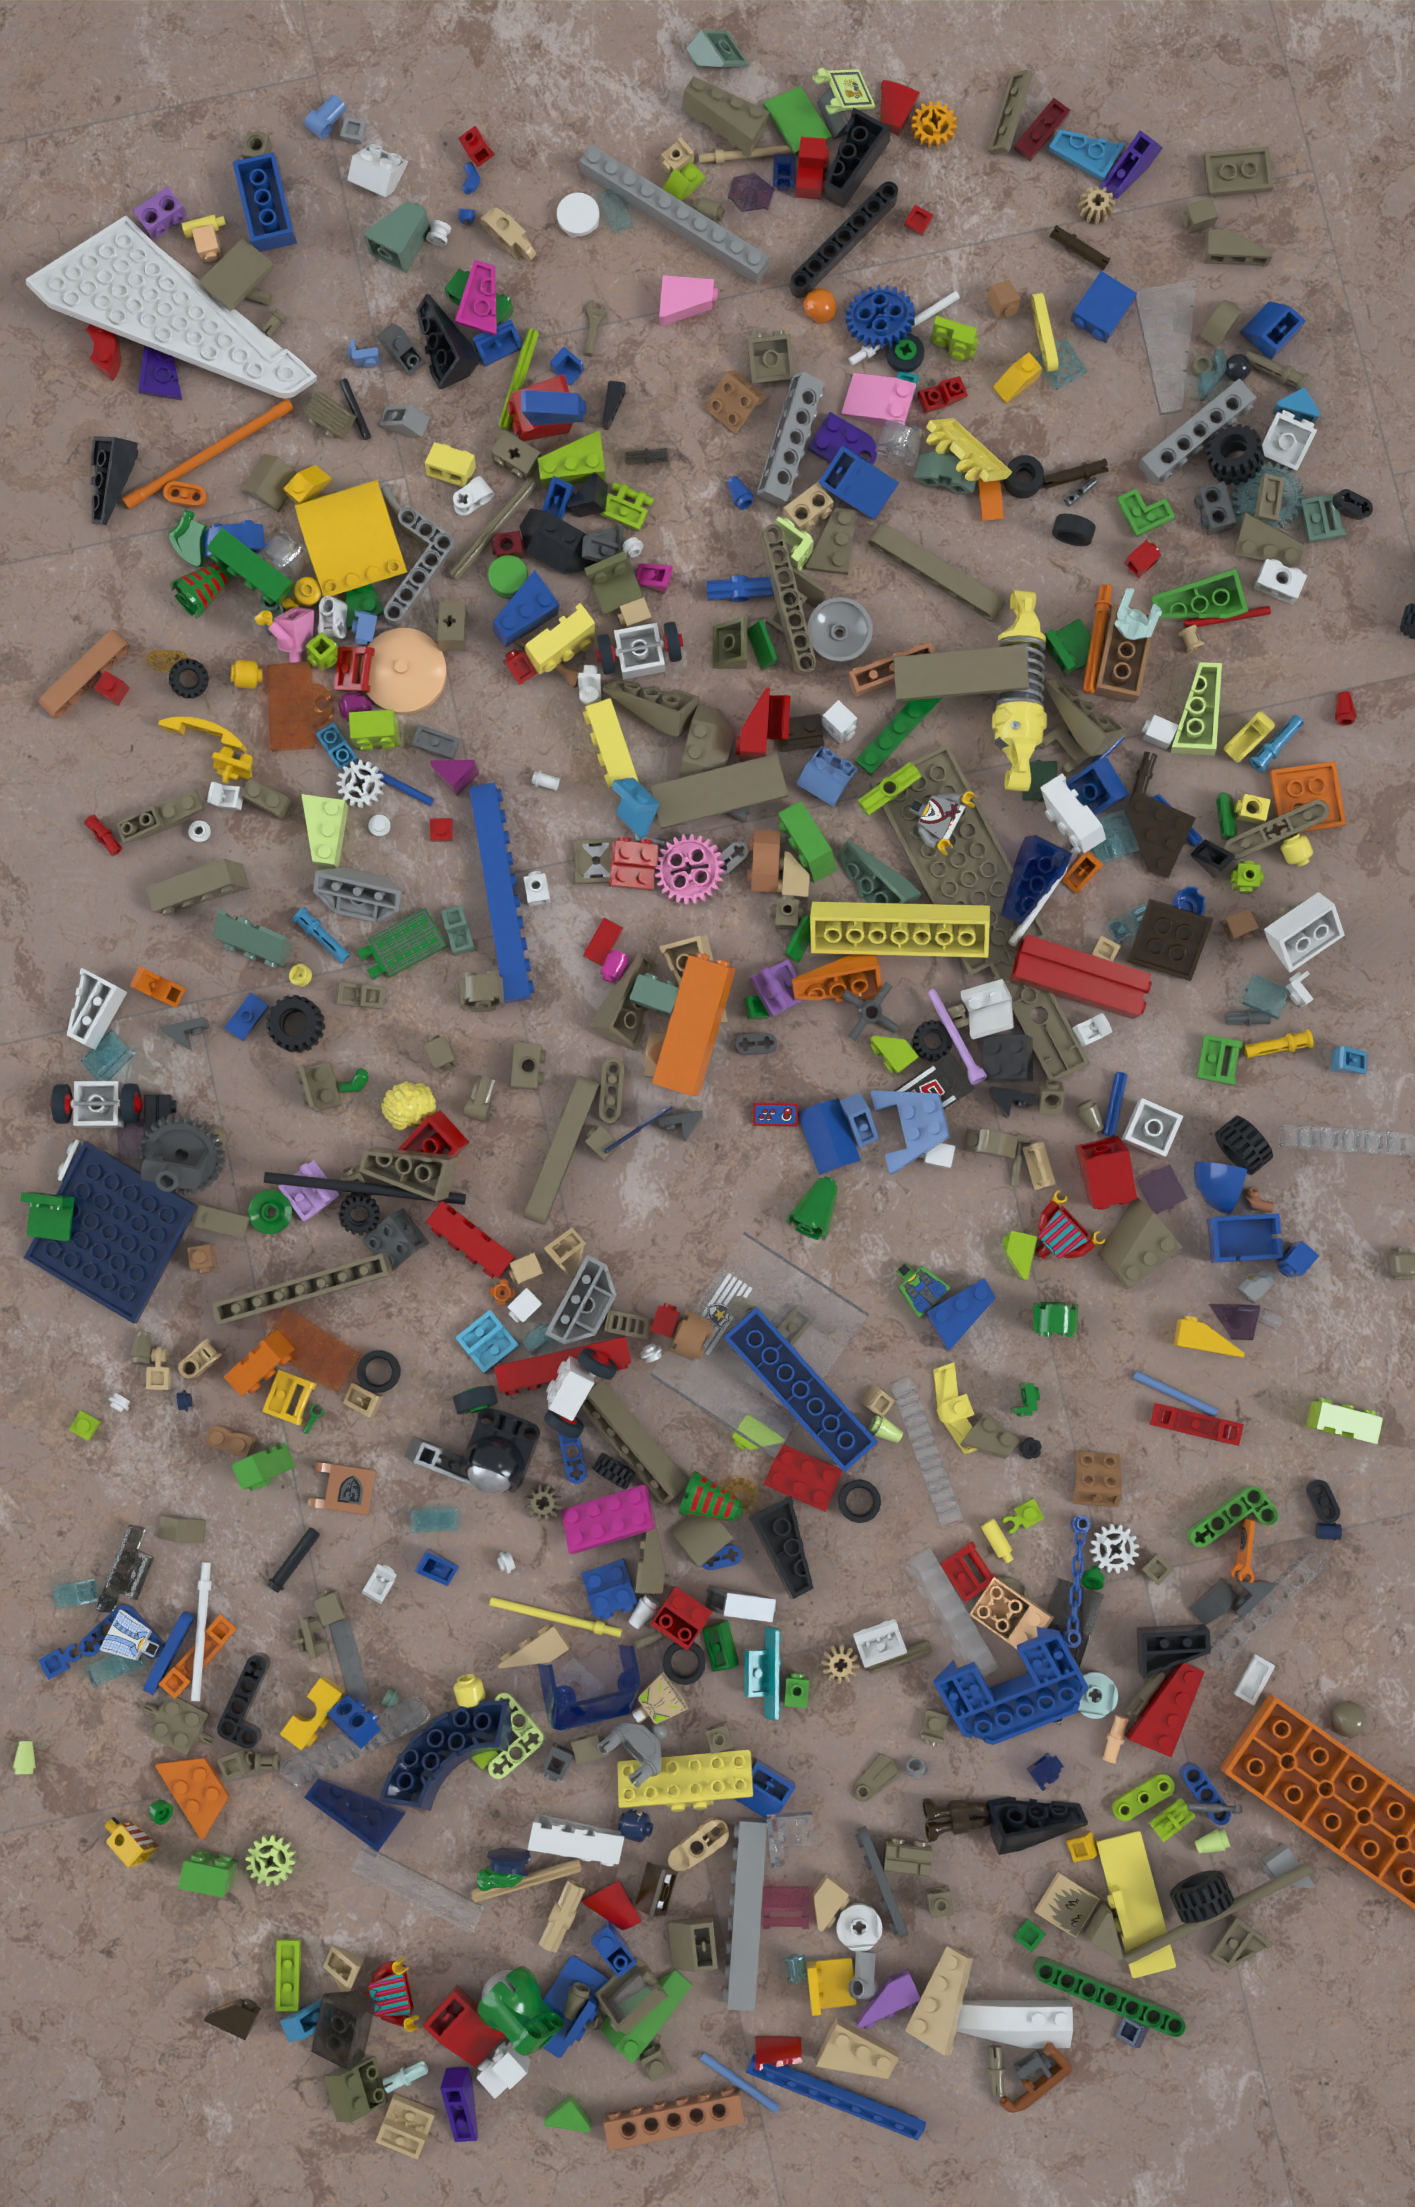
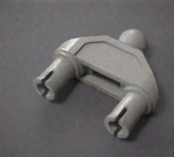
M619 1723L612 1728L610 1735L597 1744L600 1752L605 1750L602 1754L607 1756L619 1744L623 1745L642 1764L634 1773L629 1775L630 1782L633 1784L636 1781L634 1786L638 1788L650 1776H657L661 1772L660 1741L667 1736V1727L663 1723H654L649 1731L644 1725Z

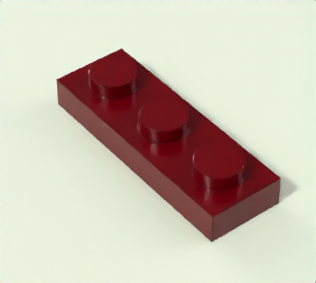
M1053 98L1014 145V150L1031 161L1069 116L1071 110Z

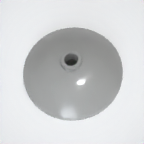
M843 597L831 598L819 604L810 615L807 626L815 652L824 659L833 662H847L859 657L869 646L873 632L872 621L866 609L858 602ZM840 631L843 633V636L837 637L835 633Z

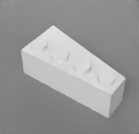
M536 1814L528 1850L564 1857H575L588 1862L592 1860L600 1861L603 1865L614 1866V1864H619L625 1836L621 1835V1831Z

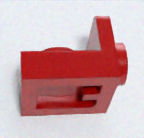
M516 649L511 650L505 655L506 659L502 661L518 685H521L537 674L524 651L520 649L518 651Z

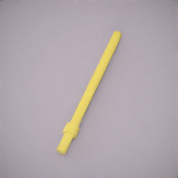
M491 1597L489 1606L594 1631L593 1634L601 1636L607 1634L620 1638L622 1633L621 1628L605 1625V1622L598 1620L596 1622L495 1597Z

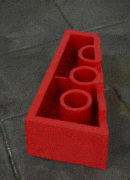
M444 1201L440 1202L425 1221L432 1227L430 1230L440 1238L443 1235L449 1240L447 1244L453 1249L464 1251L467 1254L465 1256L467 1260L474 1265L478 1262L485 1267L482 1271L492 1279L494 1276L501 1278L510 1266V1263L516 1258Z
M1183 1662L1173 1666L1167 1678L1150 1699L1143 1712L1137 1717L1131 1729L1127 1731L1125 1737L1130 1741L1172 1758L1205 1671Z

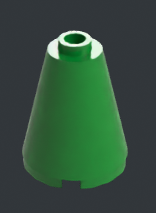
M827 1176L818 1178L787 1216L786 1223L789 1226L793 1223L797 1226L795 1231L815 1240L822 1237V1241H824L828 1236L838 1192L836 1181Z

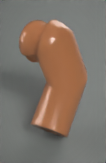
M1251 1186L1245 1191V1199L1251 1209L1272 1213L1274 1202L1261 1200L1258 1188Z

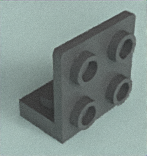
M403 1208L389 1215L363 1238V1242L374 1256L388 1253L392 1271L397 1269L412 1254L422 1250L429 1244L428 1240Z

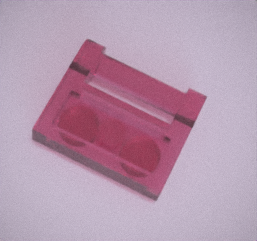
M763 1886V1929H770V1927H802V1929H809V1887ZM770 1912H802V1917H770Z

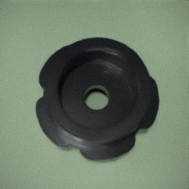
M1028 1437L1024 1439L1019 1448L1024 1458L1036 1459L1041 1454L1042 1446L1038 1440Z

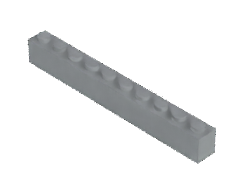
M591 144L580 159L581 174L756 285H758L769 269L768 255Z

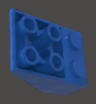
M842 445L818 482L827 490L874 520L899 484L895 479L844 445Z

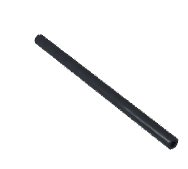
M265 1172L264 1183L433 1201L397 1186ZM449 1192L448 1198L441 1201L465 1205L466 1194Z

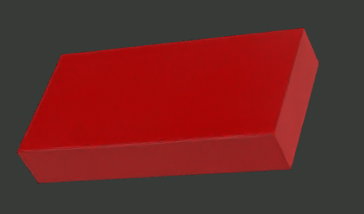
M770 695L767 739L788 740L791 696Z
M603 918L583 957L603 967L606 957L612 951L623 931V927Z

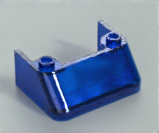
M618 1645L623 1672L617 1679L619 1692L577 1701L576 1693L572 1687L567 1685L556 1687L552 1664L538 1663L547 1720L550 1727L561 1731L632 1713L636 1706L640 1687V1676L634 1645Z

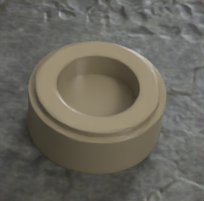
M1198 355L1191 364L1192 373L1198 378L1209 376L1214 367L1213 360L1207 355Z

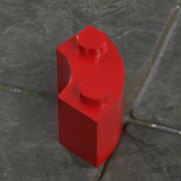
M89 324L86 331L94 343L90 360L98 371L113 381L119 372L122 359L119 340L115 333Z

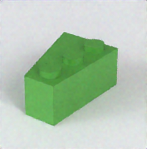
M285 1443L272 1447L268 1451L264 1450L231 1465L241 1489L249 1488L250 1492L271 1484L270 1479L296 1467Z

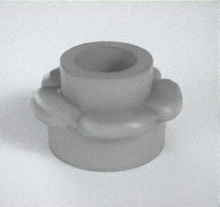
M914 1757L907 1762L905 1771L912 1779H920L927 1774L928 1768H926L927 1764L923 1759Z

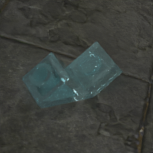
M95 1578L52 1587L56 1609L99 1601Z

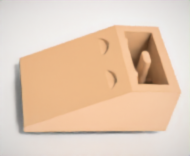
M995 1577L969 1614L1016 1649L1018 1644L1038 1637L1037 1627L1048 1628L1054 1619V1616ZM1014 1617L1019 1618L1017 1620L1011 1621Z

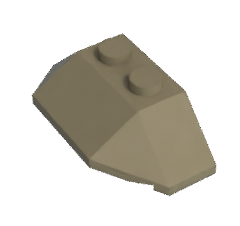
M700 704L697 705L682 758L679 778L727 766L735 732L719 709Z

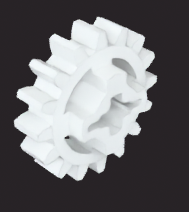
M359 760L358 765L351 761V768L344 766L345 773L338 774L342 778V781L337 782V785L342 787L338 793L340 795L345 794L343 800L346 802L350 800V805L353 807L356 803H358L359 808H363L364 803L371 807V801L378 802L379 800L376 796L384 794L380 790V787L385 786V783L380 782V779L384 776L383 774H377L379 771L377 766L371 769L372 763L369 761L366 765H364L362 760ZM360 770H366L372 775L364 776ZM352 775V778H351L350 782L347 783L349 777ZM359 778L365 782L362 784V789L357 786L359 785ZM375 785L372 793L370 794L372 786ZM357 792L359 793L361 798H355L351 795V793L354 794Z
M1112 1523L1109 1524V1529L1101 1526L1102 1533L1094 1532L1093 1534L1097 1538L1096 1540H1090L1094 1548L1089 1549V1552L1095 1553L1092 1560L1094 1562L1100 1561L1098 1567L1102 1569L1106 1566V1572L1108 1573L1114 1568L1115 1573L1118 1574L1121 1567L1127 1571L1128 1563L1135 1564L1132 1557L1139 1556L1138 1553L1134 1552V1549L1139 1548V1545L1133 1543L1137 1537L1135 1535L1129 1536L1131 1531L1129 1528L1122 1531L1123 1526L1118 1524L1116 1529ZM1112 1533L1119 1534L1115 1538L1111 1539L1106 1537L1107 1535ZM1126 1542H1128L1129 1546L1128 1553L1125 1552ZM1100 1544H1102L1104 1548V1553L1102 1554V1556L1100 1553ZM1111 1544L1117 1545V1549H1119L1117 1553L1111 1552ZM1117 1558L1123 1560L1119 1563H1110V1561L1112 1562L1113 1559Z

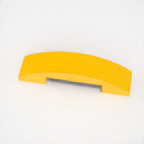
M171 717L159 720L158 723L165 731L184 736L186 728L221 737L222 745L232 750L246 753L247 750L240 740L227 729L204 719Z

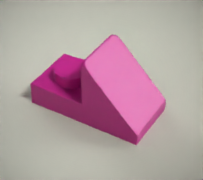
M639 563L635 576L640 587L654 588L665 594L673 567L670 565Z

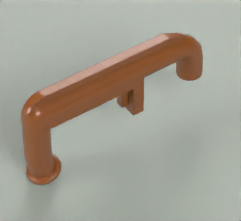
M1052 2042L1047 2043L1044 2047V2054L1051 2056L1057 2063L1050 2069L1052 2076L1048 2078L1044 2074L1034 2083L1030 2079H1022L1021 2082L1028 2090L1013 2103L1007 2096L1000 2098L999 2103L1006 2111L1015 2113L1027 2109L1070 2074L1072 2070L1071 2064Z

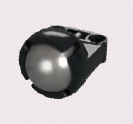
M492 1408L482 1409L478 1414L477 1421L460 1461L461 1473L464 1476H468L472 1485L480 1492L491 1495L504 1493L507 1490L511 1493L515 1492L523 1483L540 1437L539 1427L530 1421ZM489 1418L493 1423L484 1424L481 1420ZM531 1433L535 1438L527 1439L524 1437V1434Z

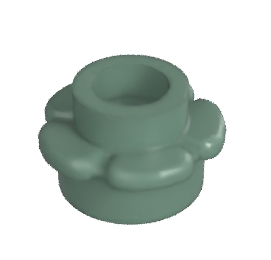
M388 1688L380 1704L386 1707L385 1710H388L389 1707L394 1709L400 1697L396 1694V1689L394 1691Z

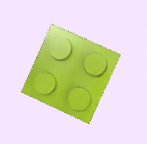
M393 709L349 712L350 738L357 749L368 752L372 751L373 748L382 747L383 750L395 749V746H400L399 720Z

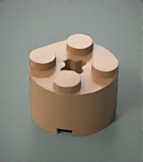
M685 1309L684 1313L687 1316L686 1318H680L671 1339L674 1341V1346L669 1345L668 1351L692 1361L695 1358L700 1360L705 1349L702 1344L705 1337L710 1338L714 1326L710 1324V1319Z

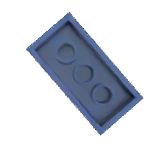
M275 153L234 161V171L253 247L259 252L297 244Z

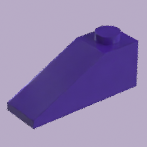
M1140 130L1100 187H1106V191L1108 193L1112 192L1113 197L1118 199L1150 167L1163 148Z
M446 2068L440 2090L454 2141H477L474 2091L469 2068Z

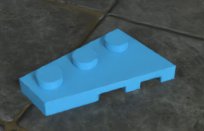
M1060 129L1050 144L1048 151L1103 182L1126 143L1106 142L1107 139H1092L1084 134Z

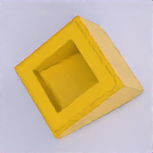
M1092 1831L1066 1840L1074 1863L1094 1859L1099 1854Z

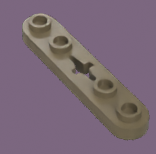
M1322 800L1312 801L1231 838L1226 842L1224 849L1235 855L1233 860H1240L1322 823L1329 815V807ZM1273 825L1277 827L1288 826L1280 831L1281 835L1279 836L1275 833L1266 836L1267 833L1273 830Z

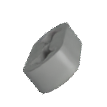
M740 841L734 842L722 852L723 856L718 860L724 862L729 860L730 862L726 865V874L719 875L720 877L729 875L747 859L749 851L745 843ZM734 848L744 849L742 857L737 855L732 859L731 856L735 853Z

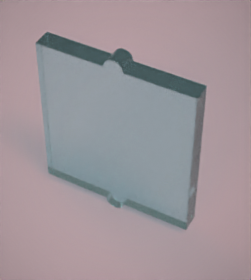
M1253 974L1249 986L1245 989L1246 995L1242 1004L1278 1020L1282 1009L1286 1006L1285 1000L1289 990Z

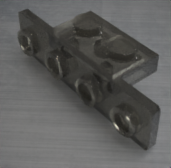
M136 1525L128 1526L102 1594L99 1597L96 1606L97 1611L111 1613L115 1609L120 1594L132 1600H138L154 1557L138 1550L146 1528Z

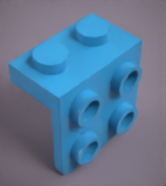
M634 778L614 780L611 788L622 797L617 808V815L640 838L646 837L660 803Z

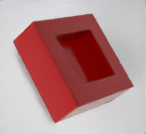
M914 205L904 222V227L923 236L933 219V214Z
M452 818L430 819L431 842L453 841Z

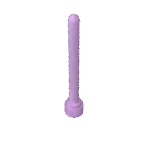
M929 989L928 996L968 1068L967 1078L971 1085L983 1081L987 1078L984 1069L976 1066L936 990Z

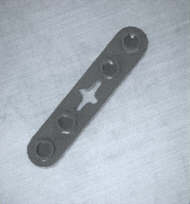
M866 1826L857 1829L859 1833L855 1835L860 1848H865L867 1853L864 1856L868 1870L873 1868L884 1896V1899L881 1900L885 1913L890 1912L893 1921L889 1922L893 1934H899V1937L902 1938L909 1935L868 1829Z

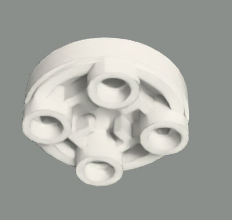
M572 193L560 201L557 208V220L561 229L569 237L585 236L599 225V208L591 196L584 193Z

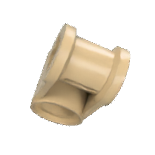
M206 1339L180 1362L179 1372L185 1378H196L214 1365L223 1355L217 1353L211 1346L210 1340ZM189 1362H193L196 1369L193 1374L189 1375L186 1372V1365Z

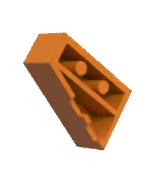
M277 1329L259 1342V1345L254 1350H251L242 1361L236 1364L224 1378L241 1397L246 1393L252 1395L261 1387L259 1382L263 1378L267 1381L276 1373L275 1367L279 1364L283 1367L292 1359L290 1354L295 1348Z

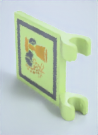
M819 68L817 70L818 75L812 76L816 84L828 81L835 98L830 101L831 105H826L829 114L853 110V107L858 110L875 108V104L859 69L827 71L824 68Z

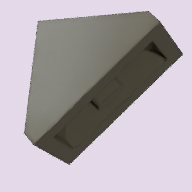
M161 1516L158 1538L172 1542L203 1543L206 1520Z

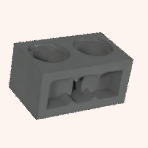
M1225 482L1198 489L1194 497V504L1196 509L1200 510V524L1202 529L1206 530L1207 536L1231 530L1236 524V518ZM1206 496H1212L1215 502H1209ZM1212 516L1219 517L1221 519V522H1215L1212 519Z

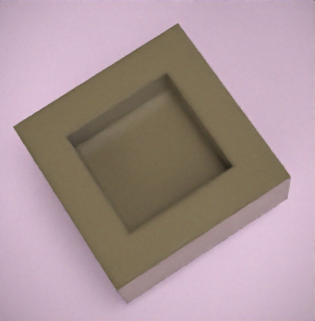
M1155 1553L1141 1568L1158 1586L1174 1570L1158 1553Z

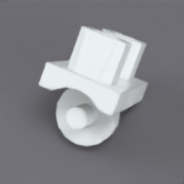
M584 665V672L578 674L579 700L587 705L601 701V674H597V666Z

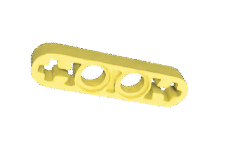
M1043 292L1031 294V307L1046 372L1057 371L1058 356Z

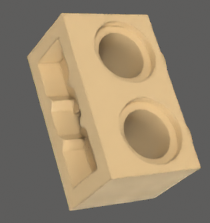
M817 482L784 507L783 515L795 525L794 527L797 530L808 532L815 526L816 521L820 518H827L833 512L834 501ZM820 500L824 505L817 507L813 502ZM798 513H804L807 517L803 520H800L796 517V515Z

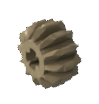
M537 1484L538 1493L535 1489L530 1488L529 1492L534 1497L525 1496V1500L530 1501L531 1504H527L524 1507L525 1509L533 1508V1511L529 1513L530 1517L538 1513L536 1521L540 1522L542 1515H544L545 1521L548 1522L550 1521L549 1513L553 1517L558 1516L553 1508L562 1509V1505L555 1504V1502L562 1500V1496L554 1497L553 1495L558 1492V1489L555 1488L550 1493V1484H546L545 1491H543L541 1484ZM546 1497V1502L549 1501V1505H546L544 1508L539 1507L541 1504H538V1500Z

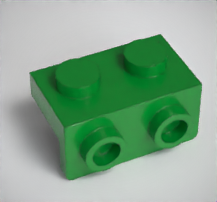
M1020 1383L1023 1406L1011 1407L1010 1412L1016 1413L1019 1417L1033 1415L1032 1411L1038 1410L1037 1401L1040 1400L1039 1388L1035 1387L1034 1383Z

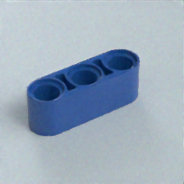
M1187 1762L1181 1766L1180 1776L1198 1802L1226 1805L1200 1767L1192 1762ZM1192 1769H1196L1197 1776L1189 1780L1187 1773ZM1205 1788L1210 1789L1209 1797L1202 1799L1200 1797L1201 1791ZM1223 1811V1815L1219 1818H1214V1813L1205 1812L1217 1825H1225L1231 1819V1812Z

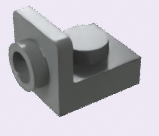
M1037 2050L1014 2064L1021 2080L1025 2077L1030 2078L1034 2076L1040 2067L1048 2078L1052 2076L1049 2070L1052 2065L1045 2054L1040 2056Z

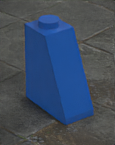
M521 390V412L532 426L583 422V414H586V402L582 400L578 393Z

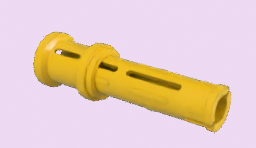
M1305 1029V1032L1297 1034L1287 1033L1284 1037L1244 1045L1245 1057L1249 1059L1286 1050L1292 1053L1295 1052V1049L1305 1047L1311 1049L1314 1047L1313 1036L1310 1029Z

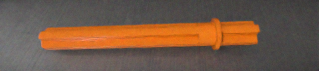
M1110 584L1100 585L1098 601L1095 602L1096 612L1082 687L1085 694H1093L1096 688L1109 610L1112 608L1110 602L1113 588Z

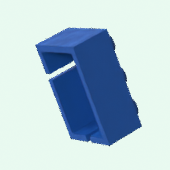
M1280 1213L1212 1217L1207 1219L1211 1263L1283 1258L1282 1238L1272 1239V1235L1281 1234Z

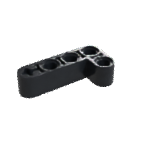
M256 1653L247 1660L217 1726V1733L221 1738L245 1749L254 1747L262 1738L261 1729L245 1719L270 1667V1658L265 1653ZM258 1659L261 1660L260 1665L262 1667L257 1669L255 1674H252L257 1665L255 1661H257ZM247 1679L253 1683L254 1687L251 1691L244 1687V1681ZM235 1701L243 1703L244 1710L242 1712L235 1709ZM225 1722H231L234 1725V1732L226 1731ZM246 1731H250L254 1734V1742H249L246 1740Z

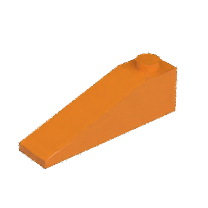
M850 954L793 978L794 998L815 1001L834 999L835 1002H842V1000L846 999L841 997V995L847 989L862 1001L873 1000L882 987L877 956Z

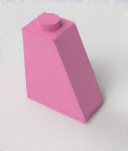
M663 275L659 312L660 326L711 310L713 308V301H717L718 288H714V279Z

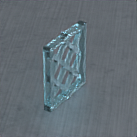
M1067 339L1055 345L1056 348L1061 345L1064 346L1063 352L1056 351L1057 355L1062 356L1061 362H1058V372H1046L1042 353L1036 356V359L1056 390L1087 372ZM1067 348L1069 349L1071 354L1066 353ZM1065 356L1072 358L1071 365L1063 363ZM1075 360H1076V362L1078 363L1079 366H1075V365H1074V361H1075ZM1062 366L1070 368L1069 374L1061 373ZM1072 369L1080 370L1076 375H1071ZM1051 374L1057 375L1056 381ZM1060 376L1067 378L1066 381L1058 383Z

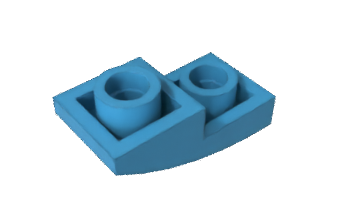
M334 722L316 733L339 770L349 765L351 761L354 762L358 759Z

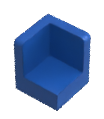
M565 347L550 361L551 371L557 376L564 374L569 386L584 372L583 362Z

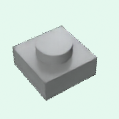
M345 116L340 135L341 140L362 144L367 127L366 121Z

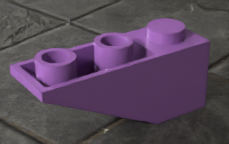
M908 1968L887 1977L879 1988L878 1995L869 2001L857 2017L858 2029L862 2027L864 2029L870 2028L876 2024L877 2020L883 2017L885 2019L892 2018L897 2014L898 2010L903 2008L911 2009L918 2004L921 1997Z

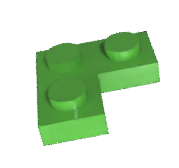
M1137 488L1116 499L1135 538L1175 519V515L1166 498L1146 507Z

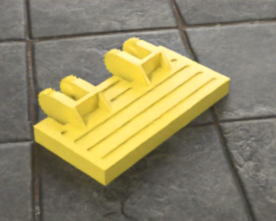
M954 418L930 420L926 428L931 434L927 437L926 443L930 446L937 445L935 450L938 454L952 451L961 459L955 469L960 473L967 472L965 479L968 481H977L981 478L984 482L1007 479L1011 475L1012 471Z

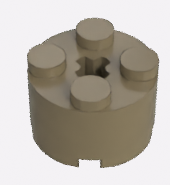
M487 971L485 974L476 975L474 972L463 973V978L459 981L460 1008L466 1011L465 1007H470L471 1012L495 1011L498 1005L501 1008L505 1006L503 978L498 976L497 971Z

